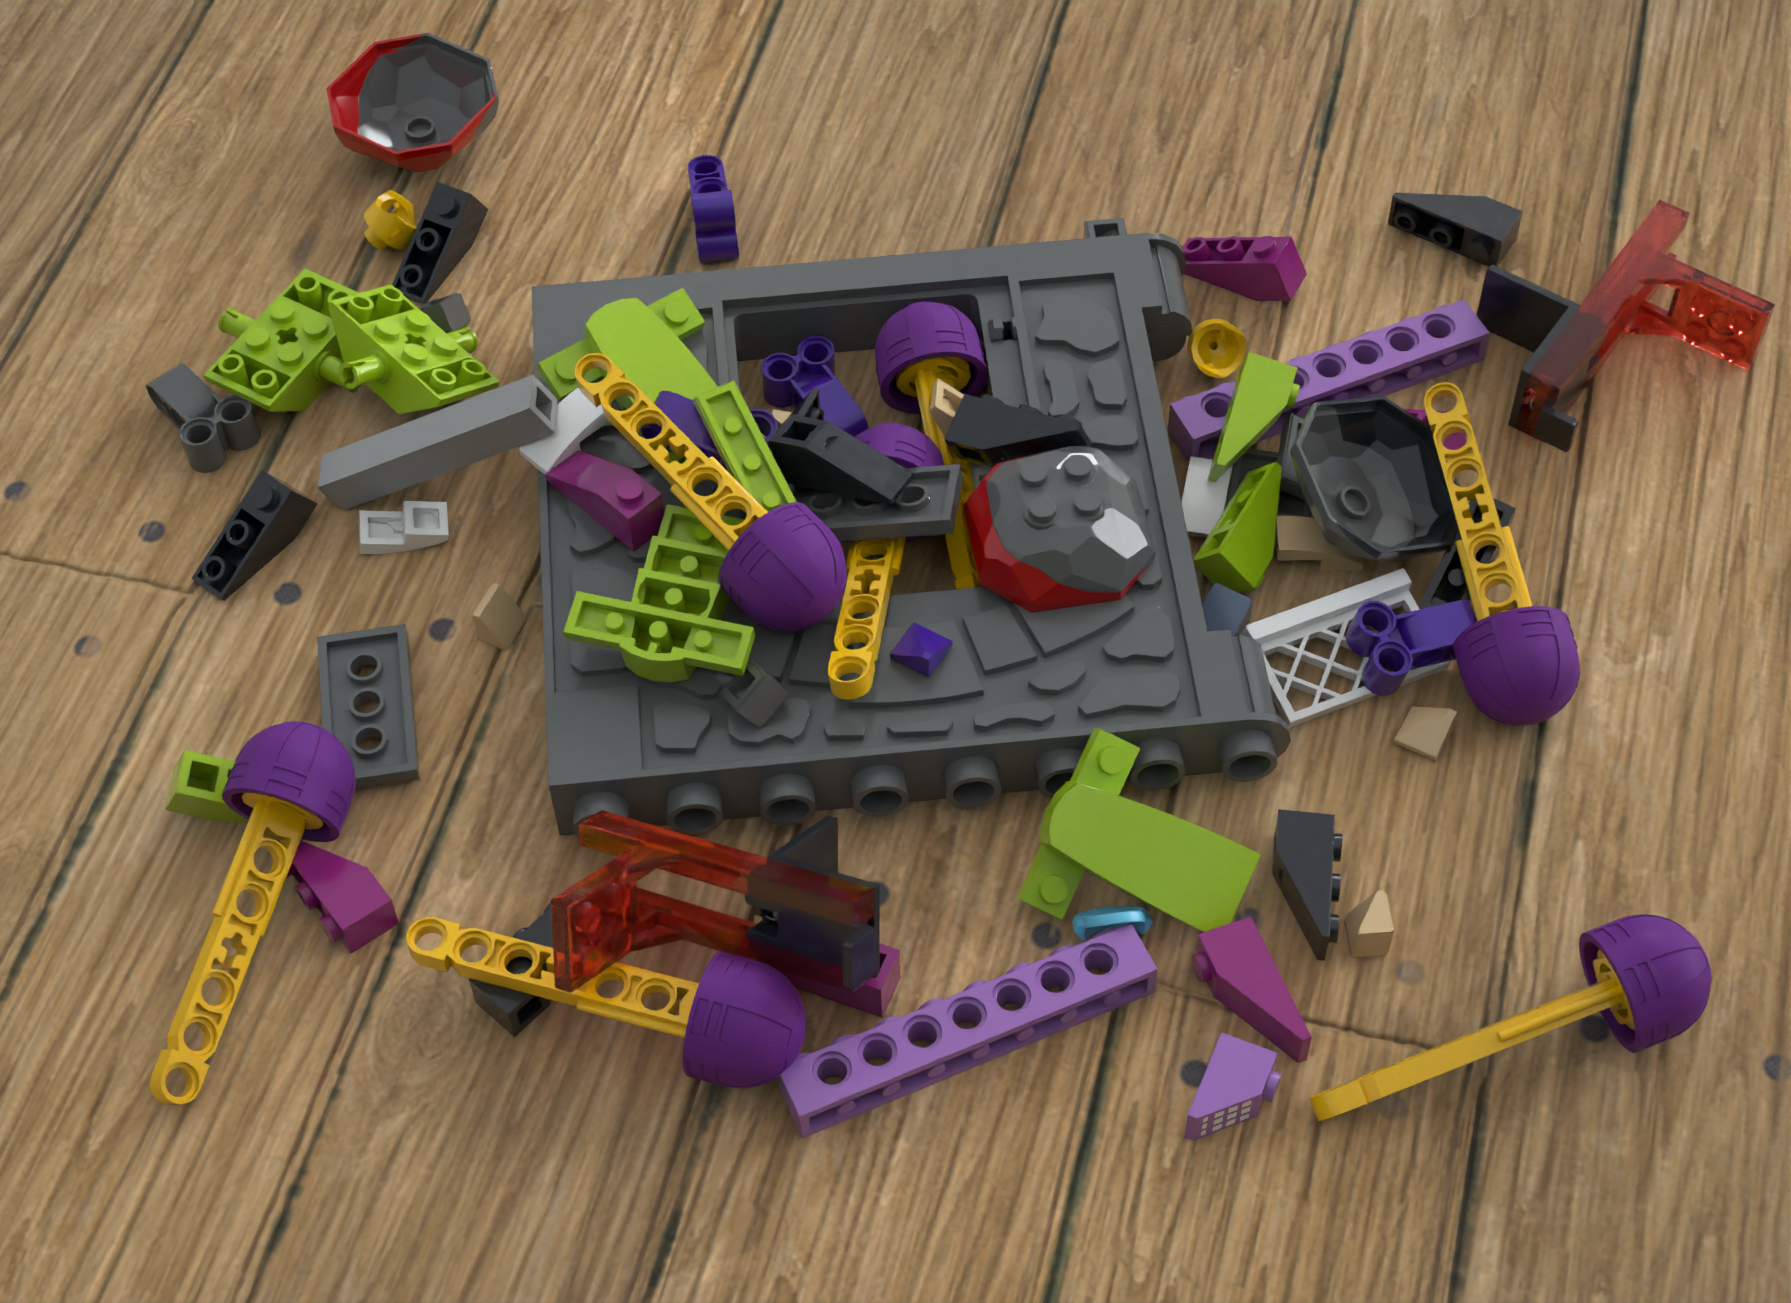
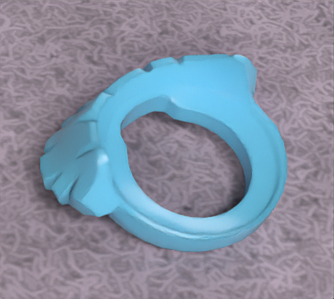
M1135 906L1094 908L1087 910V912L1084 911L1076 914L1072 921L1074 932L1082 941H1087L1091 935L1099 933L1106 928L1115 927L1118 929L1132 923L1136 932L1145 934L1153 923L1149 911Z

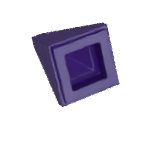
M913 622L891 651L890 658L930 677L953 645V641Z

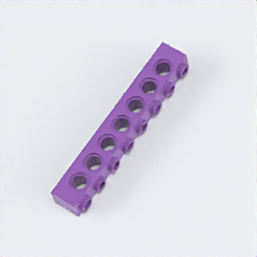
M1463 299L1449 305H1441L1430 312L1413 318H1405L1388 327L1376 331H1368L1362 336L1343 343L1332 344L1315 353L1303 357H1295L1286 362V364L1298 367L1293 383L1300 385L1294 406L1292 409L1285 408L1277 422L1257 442L1281 434L1283 423L1290 414L1305 419L1314 402L1386 396L1483 361L1489 331ZM1236 381L1222 383L1211 390L1194 396L1183 397L1177 402L1170 404L1168 432L1188 463L1191 456L1212 459L1214 457Z
M1132 923L1118 929L1115 927L1106 928L1097 933L1093 939L1079 945L1062 946L1052 952L1049 957L1032 964L1028 962L1020 963L1012 967L1005 975L988 982L985 980L973 982L961 993L946 999L935 998L920 1006L918 1010L902 1017H887L870 1030L855 1036L852 1034L843 1035L835 1039L828 1047L811 1054L799 1053L794 1062L778 1077L779 1090L801 1137L805 1138L1155 993L1158 969ZM1099 968L1108 973L1095 975L1090 973L1089 970ZM1058 986L1063 988L1064 991L1052 993L1045 990V988ZM1016 1004L1021 1008L1016 1011H1007L1001 1008V1006ZM961 1022H972L977 1026L972 1029H962L957 1025ZM918 1040H928L933 1044L920 1048L912 1043ZM874 1058L888 1060L882 1066H873L867 1063ZM830 1076H838L844 1079L835 1085L822 1082Z

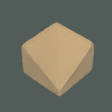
M1384 890L1373 893L1346 916L1345 923L1352 958L1386 956L1387 952H1389L1394 928L1387 893Z

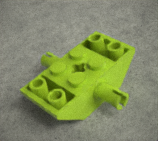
M305 268L256 320L238 312L234 308H227L226 313H222L219 318V330L238 339L203 375L205 381L270 412L305 411L331 382L346 388L347 384L343 385L339 378V367L344 361L328 306L331 300L357 294L358 292ZM346 388L347 391H350V392H352V393L358 391V388H354V389H348V388Z
M391 284L331 300L329 303L330 316L344 361L339 367L341 383L343 385L347 384L346 388L354 389L366 384L398 414L443 406L496 389L499 386L500 381L482 363L469 354L474 352L478 346L477 336L474 331L470 332L471 328L463 327L457 331L445 333L427 314L419 310L400 290Z

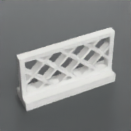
M1404 568L1245 626L1243 635L1254 638L1261 644L1272 698L1283 720L1288 724V728L1377 695L1369 691L1366 686L1358 688L1359 683L1364 684L1362 681V671L1369 659L1368 657L1363 658L1359 671L1336 663L1334 659L1339 646L1350 649L1346 642V636L1343 635L1346 627L1351 624L1362 604L1368 601H1379L1385 603L1391 609L1403 606L1406 613L1420 610L1409 591L1412 582ZM1340 629L1339 634H1338V633H1335V632H1332V631H1335V630ZM1318 637L1334 643L1335 645L1329 660L1304 651L1307 641ZM1301 643L1300 648L1294 647V645ZM1280 652L1295 658L1290 674L1271 668L1265 656ZM1300 660L1325 669L1319 686L1294 677ZM1449 661L1409 670L1401 686L1446 670ZM1329 672L1354 680L1352 690L1341 695L1324 688ZM1280 683L1285 684L1284 689H1282ZM1291 686L1315 695L1312 705L1294 712L1286 697L1289 687ZM1320 698L1326 700V701H1323V702L1318 703V701H1319Z

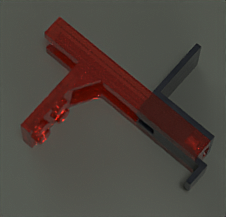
M1659 200L1581 305L1495 265H1490L1485 274L1477 317L1489 332L1534 353L1521 370L1508 425L1544 443L1568 452L1573 445L1579 422L1577 419L1567 415V413L1625 334L1675 336L1728 362L1750 370L1757 359L1775 304L1676 260L1677 255L1669 252L1668 255H1665L1686 227L1689 212ZM1662 284L1675 289L1669 311L1649 302Z
M601 810L579 824L580 846L617 857L551 899L555 988L569 993L581 987L630 952L679 940H685L724 953L759 961L775 969L852 993L880 972V884L838 873V818L830 815L824 817L768 857H764ZM655 869H661L745 894L746 903L755 906V915L762 917V920L759 923H754L638 888L637 881Z

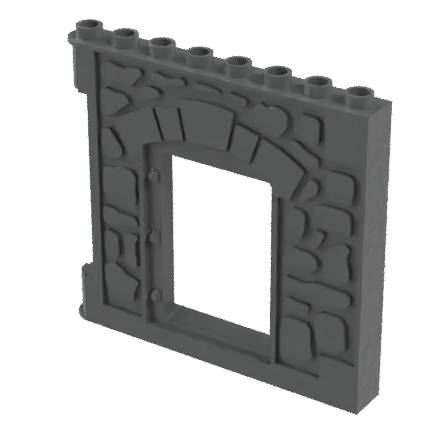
M1140 233L533 286L535 377L550 392L551 390L537 370L538 362L583 340L585 324L592 314L604 305L620 299L638 298L648 306L683 288L703 317L705 324L703 329L681 341L718 387L735 381L739 391L737 361L765 359L775 353H787L796 356L798 355L797 351L800 342L811 336H822L830 340L834 346V353L875 349L882 327L893 314L917 302L925 301L948 304L962 312L972 322L977 331L988 370V395L994 396L1004 404L1019 408V405L1025 404L1040 410L1044 415L1057 418L1059 414H1065L1077 419L1082 423L1084 431L1092 442L1091 448L1102 451L1137 482L1156 551L1155 559L1122 599L1117 601L1031 613L986 587L890 595L878 658L874 662L875 673L872 687L864 696L851 700L840 699L834 696L831 692L828 676L831 651H835L833 642L842 600L839 601L836 608L825 619L813 626L797 631H779L762 626L752 620L730 598L721 621L754 627L756 635L749 658L770 673L790 693L765 725L757 727L739 714L721 695L722 690L735 676L734 674L696 667L688 680L676 682L652 681L636 675L627 668L622 653L619 650L566 640L563 631L576 591L628 602L632 601L639 568L644 569L651 539L633 552L546 480L545 475L538 470L548 785L559 835L575 834L578 838L587 842L609 843L621 839L629 832V829L668 825L679 833L702 834L714 830L723 820L761 816L771 824L787 826L802 823L810 819L815 814V811L855 808L857 812L863 815L882 817L901 811L908 802L947 799L949 803L957 807L976 808L993 802L1001 793L1039 790L1042 795L1053 798L1054 794L1067 781L1070 782L1094 728H1100L1140 748L1126 781H1131L1135 787L1143 790L1166 789L1179 783L1184 776L1222 772L1230 780L1248 782L1261 779L1273 772L1277 766V758L1287 750L1291 742L1288 724L1279 716H1276L1261 644L1254 638L1245 635L1232 637L1230 629L1207 631L1153 361L1169 359L1178 354L1184 347L1186 336L1193 333L1181 278L1186 266L1184 249L1176 239L1164 234ZM1012 337V340L1003 341V338ZM614 399L611 407L621 411L616 399ZM610 421L580 442L582 452L632 469L661 492L664 511L667 504L687 508L670 491L672 485ZM703 480L694 487L693 491L700 496H709L717 490L718 484L711 480ZM731 509L724 514L725 516L746 519L747 516L746 512L740 509ZM859 613L857 615H854L852 618L864 619L872 616L873 614ZM913 622L953 641V645L930 677L890 658L891 651ZM853 643L846 648L851 650L860 649L867 644ZM856 673L846 674L839 679L849 681L857 679L861 675Z

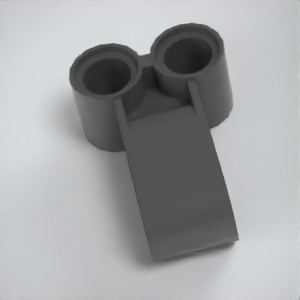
M183 363L178 364L146 384L147 392L153 403L179 429V437L189 464L197 472L207 473L219 469L226 460V450H247L257 444L261 437V431L250 401L237 395L221 399Z

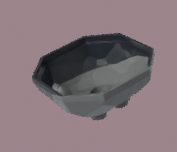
M1385 396L1314 402L1295 438L1290 454L1300 489L1325 539L1333 545H1338L1348 555L1387 562H1399L1441 552L1452 545L1458 524L1430 426ZM1455 477L1454 484L1461 487L1457 478Z

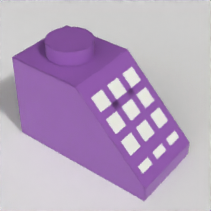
M1221 1032L1189 1110L1184 1137L1197 1140L1257 1117L1263 1100L1273 1102L1282 1074L1274 1072L1278 1053Z

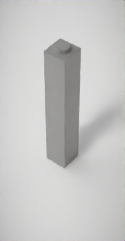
M534 375L525 377L323 454L317 488L345 511L554 434L558 399Z

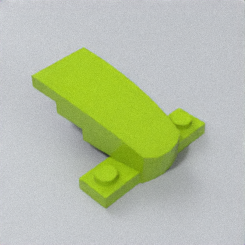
M683 288L648 306L638 298L620 299L604 305L593 313L585 324L583 340L538 362L537 367L547 386L558 399V403L578 388L574 372L575 365L581 357L590 353H600L609 357L624 372L625 378L633 381L653 403L661 391H671L694 400V396L718 387L681 341L703 329L705 324L703 317ZM593 368L585 374L583 379L590 383H597L606 377L607 371L601 368ZM626 395L615 398L621 411L629 409L635 401L632 397ZM668 451L671 462L676 460L682 464L686 461L685 458H678L674 453Z
M670 504L666 506L658 536H652L644 569L639 568L632 601L628 602L576 591L563 631L566 640L621 651L626 667L632 672L646 679L661 682L688 680L696 667L743 676L756 634L754 627L721 621L730 597L719 585L718 576L728 549L688 508ZM725 515L722 517L724 523L732 526L738 525L745 520Z
M1094 728L1070 782L1067 781L1054 794L1046 807L1040 826L1039 843L1041 845L1016 899L1063 920L1083 873L1086 871L1118 891L1130 895L1159 912L1201 932L1230 924L1261 854L1191 822L1119 796L1140 748L1100 728Z

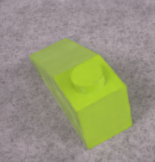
M1248 352L1237 375L1207 480L1216 482L1277 422L1285 408H1293L1300 385L1293 383L1298 367Z
M1277 462L1247 473L1193 559L1196 567L1213 584L1219 583L1238 593H1250L1263 582L1265 578L1264 571L1272 560L1282 471V467Z
M184 750L173 768L165 810L208 820L248 822L249 820L234 812L222 799L223 790L235 761Z

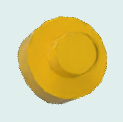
M389 190L380 195L364 211V218L369 226L364 231V235L375 248L385 250L388 246H391L394 249L403 250L409 245L416 231L413 204L405 197L393 190ZM393 204L395 208L390 213H387V210Z
M1217 318L1205 320L1198 324L1189 336L1187 342L1188 356L1192 364L1207 376L1224 378L1234 372L1242 362L1246 352V339L1244 334L1228 321Z

